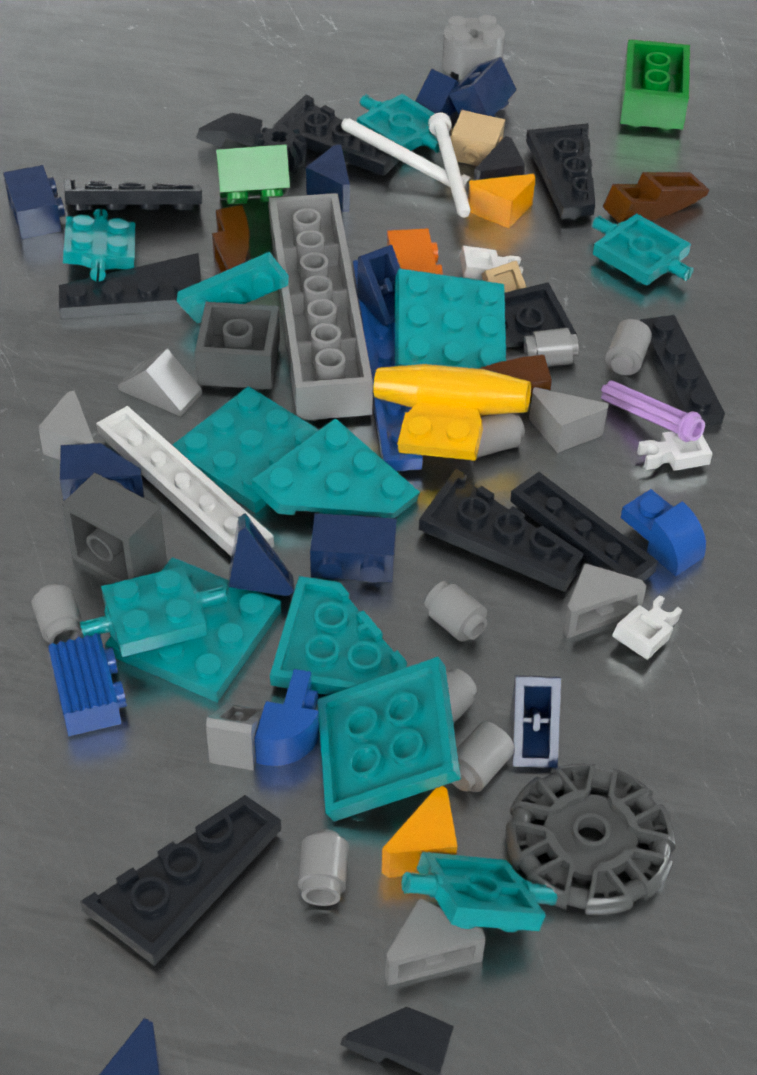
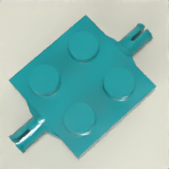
M368 94L361 97L360 106L369 111L357 118L359 124L410 151L422 145L427 146L435 153L441 152L437 137L430 132L428 121L435 114L434 112L404 94L386 101H377Z
M100 209L95 210L93 214L94 219L87 215L66 216L63 263L91 268L90 276L94 281H96L97 274H99V281L105 279V269L134 268L135 223L119 218L107 220L108 213L104 209H102V216H100Z
M635 214L627 221L613 224L601 215L594 219L592 228L605 234V236L594 243L593 255L635 280L648 286L667 272L675 274L684 281L689 280L692 276L694 269L681 262L682 259L689 255L691 243L639 214Z
M181 566L101 586L106 605L105 616L79 622L83 638L86 635L93 636L95 633L104 634L109 632L110 636L117 641L121 656L125 657L207 636L203 608L226 604L227 597L223 585L198 592L190 583L185 567Z
M422 852L417 866L419 873L405 872L401 880L402 891L405 894H427L435 898L451 925L463 929L488 927L499 928L506 932H517L518 930L540 931L546 914L539 904L554 906L558 899L557 894H555L552 888L546 887L547 885L532 884L530 881H526L504 859Z

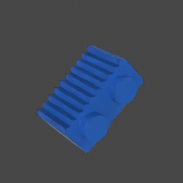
M97 633L93 636L86 635L84 638L77 637L75 640L69 639L67 642L60 641L58 644L51 643L48 648L68 736L121 724L119 709L127 707L122 682H112L111 674L118 673L113 648L104 649L101 635Z

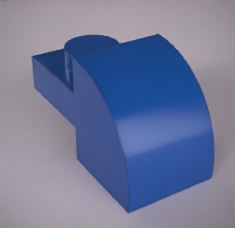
M650 489L622 507L620 518L649 541L647 553L674 576L679 575L704 558L706 551L704 531L693 511L683 501L673 507Z
M293 670L284 704L265 702L255 735L256 764L268 766L291 764L305 757L316 745L319 738V711L316 710L318 691L312 690L310 671Z

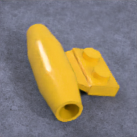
M416 364L377 368L373 391L375 398L412 408L409 412H405L397 443L399 453L476 461L483 432L480 416L527 412L530 404L531 383L527 380L485 369Z

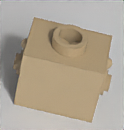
M461 110L456 125L451 129L450 133L457 162L478 166L504 138L505 119Z

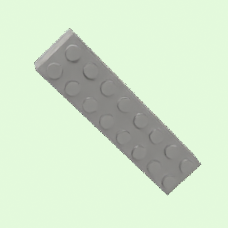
M338 193L269 198L273 255L289 275L288 286L279 289V297L296 416L303 420L372 415L373 379Z

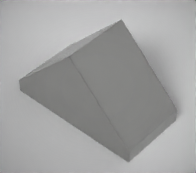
M168 348L140 362L118 384L120 391L178 416H182L202 394L199 385Z
M534 387L529 420L553 449L559 453L603 436L609 403Z
M75 390L67 392L38 427L43 454L60 460L61 445L94 443Z
M585 563L568 604L563 633L568 639L622 620L638 605H643L647 586L643 580Z
M226 703L208 716L206 733L209 762L254 771L256 764L255 735L263 709Z
M420 898L386 953L385 978L388 986L482 962L486 940L483 929L479 927L463 929L451 925L441 908Z

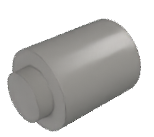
M627 319L618 324L605 356L607 366L615 373L633 375L640 370L652 338L651 330L645 323L635 319Z
M511 413L481 417L483 432L477 458L520 445L521 437L524 436L525 430L519 415Z
M481 722L457 748L461 780L452 783L462 791L480 792L514 754L515 746L509 735L491 722Z

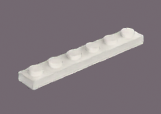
M126 406L96 423L97 433L123 458L139 467L142 475L230 556H232L238 517L244 513L247 514L272 548L274 547V536L130 407Z

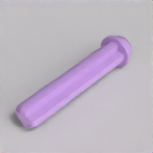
M612 380L601 388L603 392L601 398L603 401L678 434L679 439L684 442L696 441L704 432L705 422L701 419L700 414L694 411L684 412Z

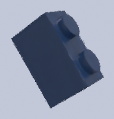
M498 57L476 65L449 93V96L459 115L461 110L495 117L497 111L509 104L508 99L517 89L502 58Z
M39 165L3 172L8 201L21 239L62 232L60 218L65 217L61 196L58 197L54 177H47L44 166Z
M315 513L310 547L311 577L329 580L344 579L393 583L397 519Z

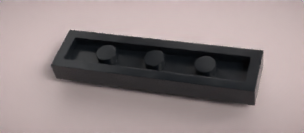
M675 315L640 319L651 330L652 338L648 351L676 408L687 413L694 411L700 414L701 419L705 422V426L722 424L725 412Z
M536 473L511 491L510 502L541 526L584 554L583 558L593 566L643 581L656 572L658 561L542 473Z

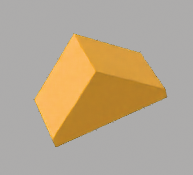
M526 174L469 181L468 202L471 209L470 213L509 229L533 205L535 175Z
M444 786L435 788L382 848V874L388 878L402 877L405 872L419 873L417 866L422 852L457 855L458 846L447 788Z

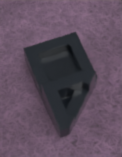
M229 113L199 128L196 139L221 148L226 138L253 147L255 134L261 133L263 120L243 114Z
M404 1007L347 1033L342 1037L340 1045L377 1063H380L387 1057L422 1075H439L454 1026L420 1011Z

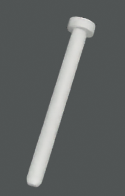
M436 113L430 117L428 126L430 132L437 137L457 213L461 217H467L471 209L449 135L452 128L451 120L445 113Z
M345 118L342 121L341 127L344 131L450 187L445 169L350 118ZM463 174L461 177L465 192L467 193L469 181H472V178Z

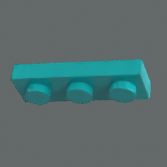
M268 252L178 291L177 303L199 324L202 321L205 302L246 304L288 286L289 275L271 253Z

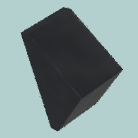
M505 136L475 168L474 180L525 174V163L511 137Z

